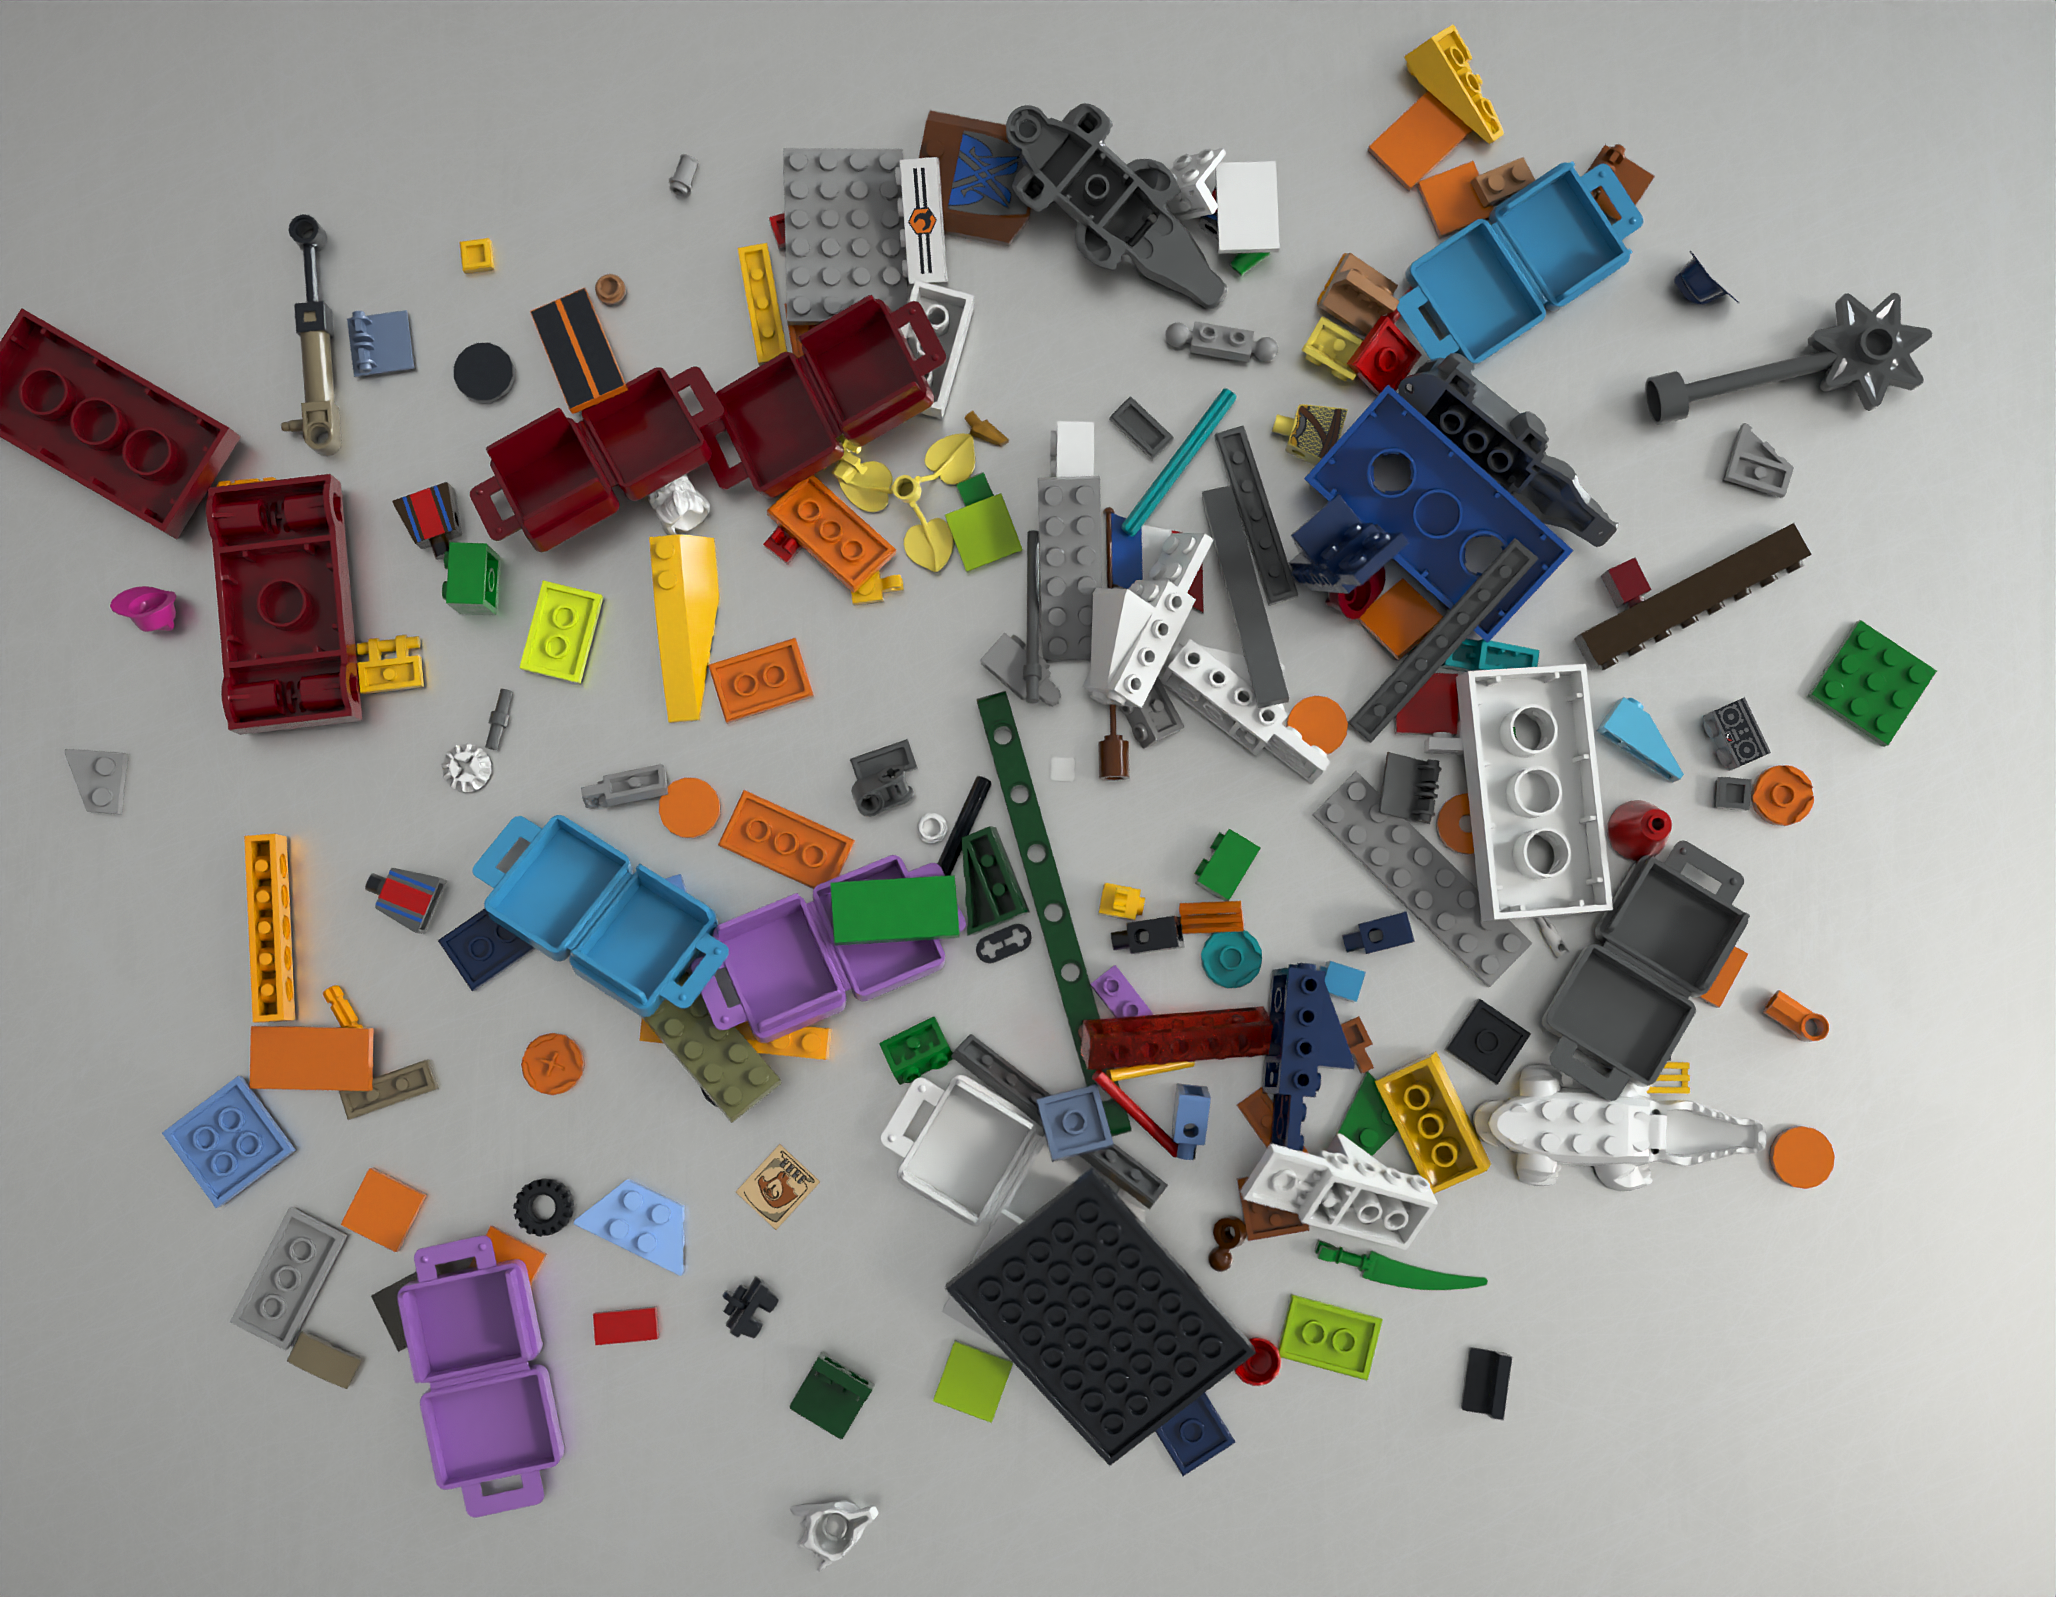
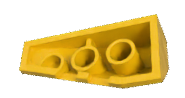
M1454 24L1434 35L1404 56L1410 74L1416 77L1421 85L1488 144H1491L1504 134L1492 103L1487 98L1482 97L1480 85L1483 82L1480 75L1472 73L1468 64L1472 56Z

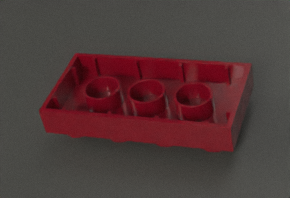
M21 308L0 341V437L177 540L241 436L226 425Z

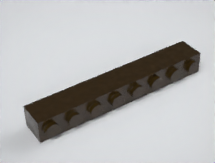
M1792 523L1575 637L1574 640L1590 669L1593 670L1600 666L1604 671L1619 663L1618 656L1627 652L1628 656L1631 657L1646 649L1643 643L1651 639L1658 643L1671 636L1670 629L1680 624L1681 628L1684 629L1698 622L1697 615L1707 611L1708 615H1711L1726 607L1723 601L1733 597L1736 602L1752 593L1750 587L1759 583L1761 588L1778 580L1777 573L1786 570L1790 574L1805 566L1802 560L1812 554L1797 527Z

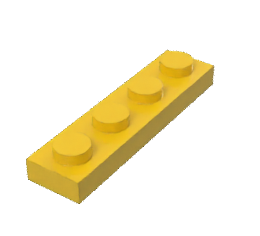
M767 243L737 248L759 366L781 353L787 352Z

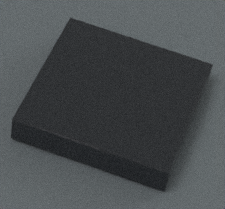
M1478 999L1444 1050L1495 1085H1498L1531 1033L1483 1000Z

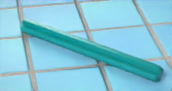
M1224 388L1123 522L1121 529L1132 537L1136 535L1233 405L1236 395L1231 390Z

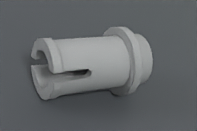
M681 154L674 177L669 179V189L672 192L685 196L687 192L691 191L692 186L690 183L699 164L696 158L687 154Z

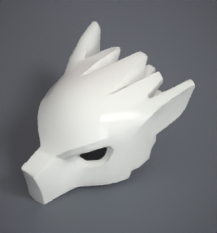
M848 1501L804 1504L790 1508L794 1516H807L800 1523V1526L807 1528V1530L797 1542V1546L801 1549L812 1550L815 1559H824L817 1568L819 1572L835 1560L845 1556L860 1539L865 1527L873 1522L878 1515L875 1505L860 1509Z

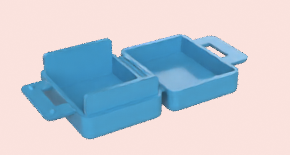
M1573 161L1570 163H1560L1495 207L1489 215V222L1484 219L1475 220L1415 260L1406 269L1405 277L1413 290L1399 299L1400 302L1396 308L1430 360L1446 358L1451 353H1458L1466 357L1475 367L1543 321L1546 316L1545 307L1550 311L1561 309L1628 263L1630 254L1633 252L1630 248H1626L1622 240L1643 225V217L1609 165L1599 164L1580 177L1574 168L1576 165ZM1599 186L1602 187L1621 216V219L1611 225L1590 193ZM1424 305L1445 338L1439 341L1418 308Z
M556 815L552 817L543 829L522 816L514 817L473 867L475 877L494 888L484 902L485 910L492 921L554 961H564L570 955V964L577 976L641 1017L653 1015L664 999L682 1009L690 1007L729 955L728 947L712 937L716 926H718L715 912L711 908L642 864L636 867V872L632 875L633 868L625 854L565 816ZM522 837L531 844L505 874L497 869L496 866L518 839ZM703 952L706 954L683 986L678 985L677 982L699 953Z

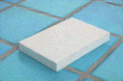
M1276 161L1219 162L1215 167L1216 203L1219 206L1217 208L1218 254L1279 252Z

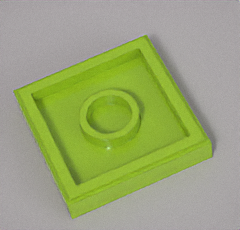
M1002 493L944 515L966 572L1023 550Z
M955 1340L933 1401L992 1423L1013 1362Z

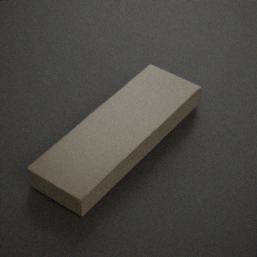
M428 1059L373 1078L371 1091H338L347 1119L351 1120L437 1090L439 1087Z

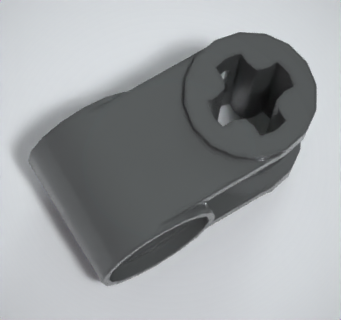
M901 765L888 766L882 771L859 779L854 783L851 792L857 809L862 815L868 817L875 816L892 807L905 804L913 798L914 791L911 786L907 785L904 777V767ZM872 795V797L864 799L866 796Z

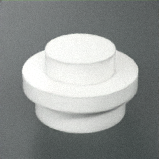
M936 813L923 815L917 823L918 836L929 844L940 842L947 833L946 821Z

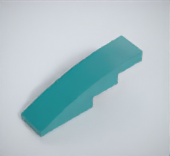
M1466 638L1440 668L1468 672L1538 667L1540 650L1496 641H1489L1487 643L1484 639L1478 641Z

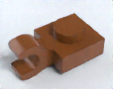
M1358 1016L1341 1024L1359 1072L1362 1074L1373 1069L1374 1066L1365 1050L1366 1047L1373 1043L1360 1017Z

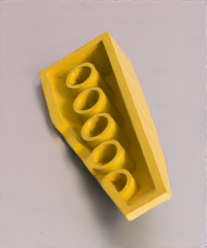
M681 534L649 537L657 633L668 722L700 720L706 684L705 679L711 654L710 648L712 636H714L715 618L720 599L715 539Z

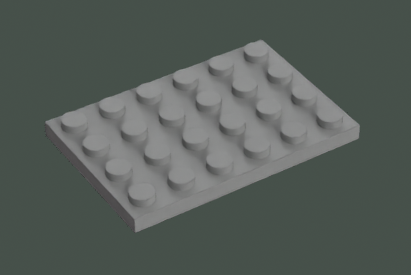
M783 148L787 325H819L868 295L882 300L892 312L907 304V278L903 277L902 260H906V247L902 248L900 243V229H905L904 216L899 217L898 198H902V185L897 186L895 167H900V160H903V149Z

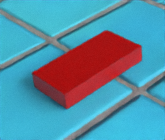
M657 1307L593 1313L595 1345L659 1339Z

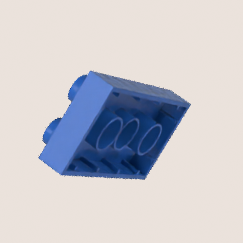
M1389 385L1385 387L1304 478L1328 501L1339 494L1362 523L1378 524L1388 533H1402L1409 543L1393 559L1449 609L1482 574L1479 572L1475 574L1465 566L1467 562L1465 559L1466 548L1464 547L1474 536L1476 538L1481 536L1491 537V535L1497 537L1503 543V546H1501L1502 551L1516 538L1539 559L1474 629L1487 643L1574 551ZM1381 454H1384V456L1404 454L1411 461V464H1409L1411 469L1410 479H1412L1410 485L1403 491L1386 490L1383 492L1379 490L1373 483L1375 479L1374 466L1372 464L1375 459Z

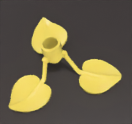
M961 433L944 437L936 441L928 449L925 456V464L931 471L935 472L932 475L916 476L914 479L911 476L902 475L896 478L893 483V476L884 464L869 461L862 463L867 467L864 475L857 472L848 484L838 480L845 496L855 506L866 512H878L886 508L889 501L888 494H895L902 502L910 504L921 525H914L907 531L904 538V549L912 561L933 572L940 571L950 559L954 539L948 524L943 519L934 518L926 522L925 517L916 504V501L921 496V486L919 484L935 480L939 476L944 483L949 485H955L968 479L975 467L974 440L970 434Z

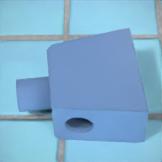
M1176 1084L1172 1138L1173 1142L1178 1143L1177 1158L1195 1160L1197 1145H1205L1211 1101L1207 1086ZM1187 1124H1195V1126L1190 1129L1184 1128V1126Z

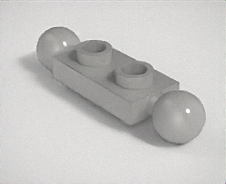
M1176 322L1171 324L1165 333L1167 342L1172 346L1180 347L1186 342L1191 343L1190 353L1249 362L1251 353H1255L1256 357L1262 361H1270L1278 353V345L1274 339L1263 337L1258 341H1253L1254 331L1194 322L1193 331H1190L1184 324Z

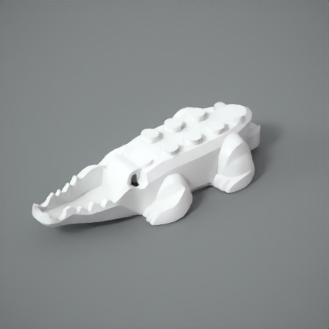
M1532 1064L1525 1067L1519 1079L1520 1096L1509 1098L1507 1102L1498 1100L1487 1101L1477 1108L1473 1116V1127L1478 1138L1490 1145H1505L1507 1149L1518 1153L1516 1169L1519 1179L1533 1186L1556 1184L1557 1178L1560 1175L1561 1165L1594 1166L1599 1179L1611 1189L1632 1191L1652 1183L1650 1177L1651 1170L1648 1169L1649 1163L1657 1161L1671 1165L1691 1166L1733 1154L1758 1153L1766 1146V1129L1759 1121L1735 1118L1693 1101H1657L1651 1099L1650 1093L1646 1091L1653 1087V1084L1639 1087L1628 1081L1619 1098L1609 1101L1590 1089L1564 1088L1560 1070L1548 1064ZM1611 1072L1607 1073L1605 1077L1608 1078Z

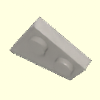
M1743 423L1740 426L1724 480L1783 498L1786 495L1794 467L1784 457L1778 456L1775 449L1767 441L1763 443L1751 431L1752 427L1749 424Z
M65 749L67 761L86 811L122 815L128 754Z

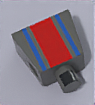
M391 868L387 878L372 873L367 880L365 890L379 895L375 904L377 910L411 931L425 934L447 880Z

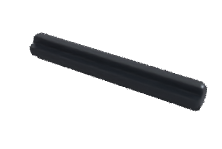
M976 777L937 864L940 865L945 876L951 875L962 851V837L969 835L991 787V781L985 777Z

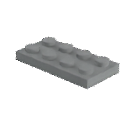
M293 1207L289 1208L230 1322L283 1350L289 1349L347 1235Z

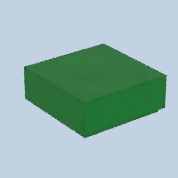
M984 472L955 484L965 507L994 496Z

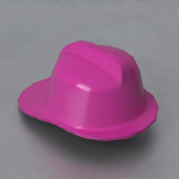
M134 587L118 594L111 601L110 607L116 614L129 617L144 632L155 630L171 631L174 629L173 620L176 617L173 602L177 596L175 592L154 587Z

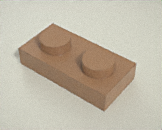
M1521 157L1476 176L1471 181V184L1483 207L1486 208L1511 197L1535 181V178L1524 157Z

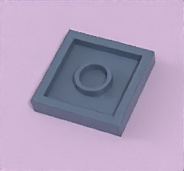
M1097 1084L1036 1099L1052 1162L1113 1147L1112 1136Z

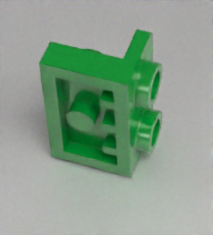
M935 1016L879 1043L891 1072L899 1085L911 1083L915 1079L920 1078L922 1074L932 1069L943 1068L949 1061L953 1060L951 1057L953 1052Z

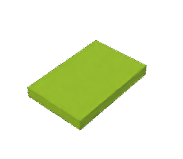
M1291 1294L1277 1349L1281 1358L1368 1381L1383 1319Z

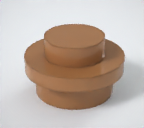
M606 274L597 281L595 292L603 303L616 304L625 296L626 287L619 276Z

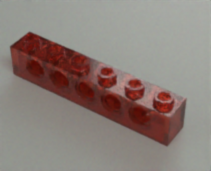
M1264 1006L1083 1020L1081 1054L1088 1070L1269 1055L1273 1024Z

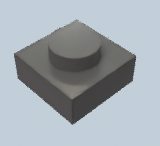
M1718 777L1715 808L1741 811L1750 810L1752 779Z

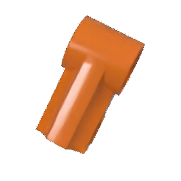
M1780 990L1776 991L1765 1005L1763 1013L1792 1031L1799 1040L1804 1042L1820 1041L1829 1032V1023L1823 1015L1813 1013ZM1809 1019L1813 1020L1817 1026V1031L1813 1036L1809 1035L1805 1030V1024Z

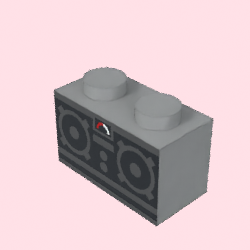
M1745 697L1703 716L1705 720L1703 723L1707 735L1714 739L1718 747V759L1723 766H1727L1729 771L1771 753Z

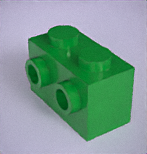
M1228 829L1225 835L1221 832L1218 833L1210 848L1215 850L1209 861L1203 858L1194 873L1199 876L1195 882L1197 885L1224 901L1230 900L1261 847L1231 829Z

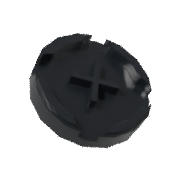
M476 343L466 347L458 355L454 364V380L458 389L468 399L478 403H493L511 390L515 380V367L509 355L501 347L491 343Z

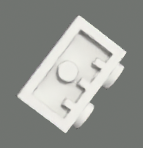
M1223 148L1212 151L1211 149H1205L1199 154L1191 156L1184 154L1174 161V167L1170 171L1175 177L1181 192L1175 195L1173 200H1168L1166 207L1179 221L1211 215L1219 207L1204 181L1226 155Z

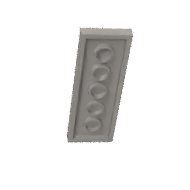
M1100 476L1038 478L1043 659H1091L1093 592L1095 588H1102Z

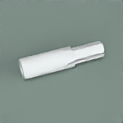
M1535 917L1541 927L1542 934L1555 956L1560 958L1569 953L1553 923H1550L1547 917Z

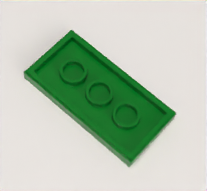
M955 875L833 882L830 884L834 946L959 938L960 936Z

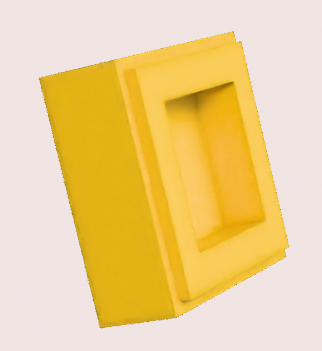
M489 238L459 242L462 270L465 274L495 270L492 243Z

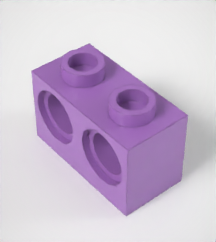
M1116 965L1090 984L1127 1033H1130L1153 1015L1152 1011Z

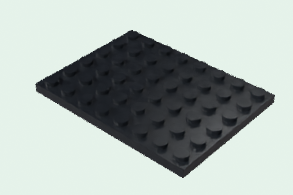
M1093 1167L946 1283V1291L1109 1466L1256 1354L1255 1347Z

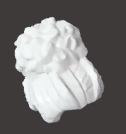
M686 474L648 495L650 504H652L653 509H656L662 529L667 535H677L675 529L681 532L693 529L702 523L710 512L709 502L697 490H694Z

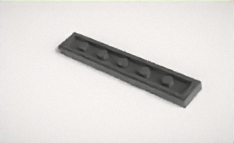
M1244 425L1216 433L1214 438L1229 484L1233 489L1241 522L1268 605L1297 598L1299 595Z

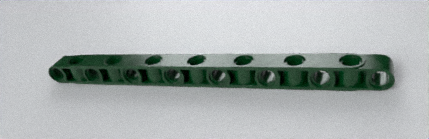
M1006 691L978 698L976 701L1085 1083L1088 1087L1097 1084L1092 1079L1093 1074L1097 1070H1102L1106 1074L1107 1070L1114 1069V1065ZM999 730H1007L1012 738L1007 744H999L994 739L995 733ZM1016 788H1023L1028 792V799L1023 803H1016L1011 798L1012 791ZM1033 846H1039L1044 849L1045 858L1040 862H1033L1027 855L1028 850ZM1057 905L1061 908L1062 917L1058 921L1052 922L1045 917L1044 911L1048 906ZM1074 964L1077 966L1079 976L1076 980L1067 981L1063 978L1061 970L1064 965ZM1084 1023H1090L1096 1029V1035L1091 1041H1084L1079 1036V1028ZM1115 1081L1114 1083L1120 1088L1118 1081ZM1112 1098L1102 1101L1111 1136L1114 1137L1131 1132L1132 1129L1127 1112Z

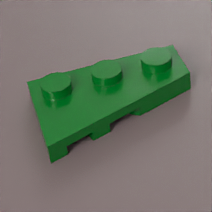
M1367 1071L1336 1134L1344 1135L1369 1155L1373 1156L1398 1129L1375 1084L1376 1079Z

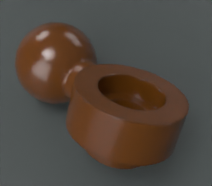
M1235 1216L1222 1218L1214 1226L1213 1235L1219 1246L1211 1250L1208 1262L1215 1271L1224 1272L1231 1267L1233 1256L1230 1250L1242 1245L1246 1239V1227ZM1231 1227L1235 1230V1237L1230 1232Z

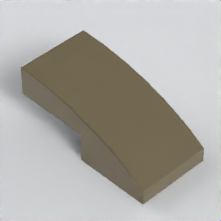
M301 1331L287 1362L316 1377L347 1389L361 1362V1357L333 1347L331 1342Z

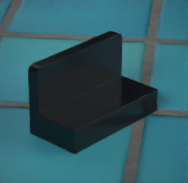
M1474 1347L1469 1348L1461 1401L1462 1410L1486 1414L1492 1419L1504 1420L1512 1356L1504 1352Z

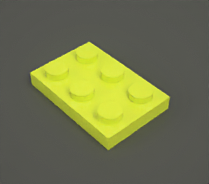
M543 580L519 668L581 684L604 597L601 594Z

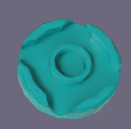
M1245 930L1239 932H1215L1206 940L1201 952V966L1206 976L1214 984L1227 989L1240 988L1251 983L1259 974L1262 964V950L1258 941Z

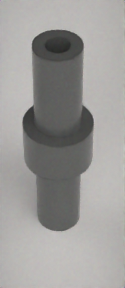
M500 690L495 711H491L488 722L491 726L485 745L488 749L497 750L502 730L507 727L509 720L507 711L513 693L510 690Z

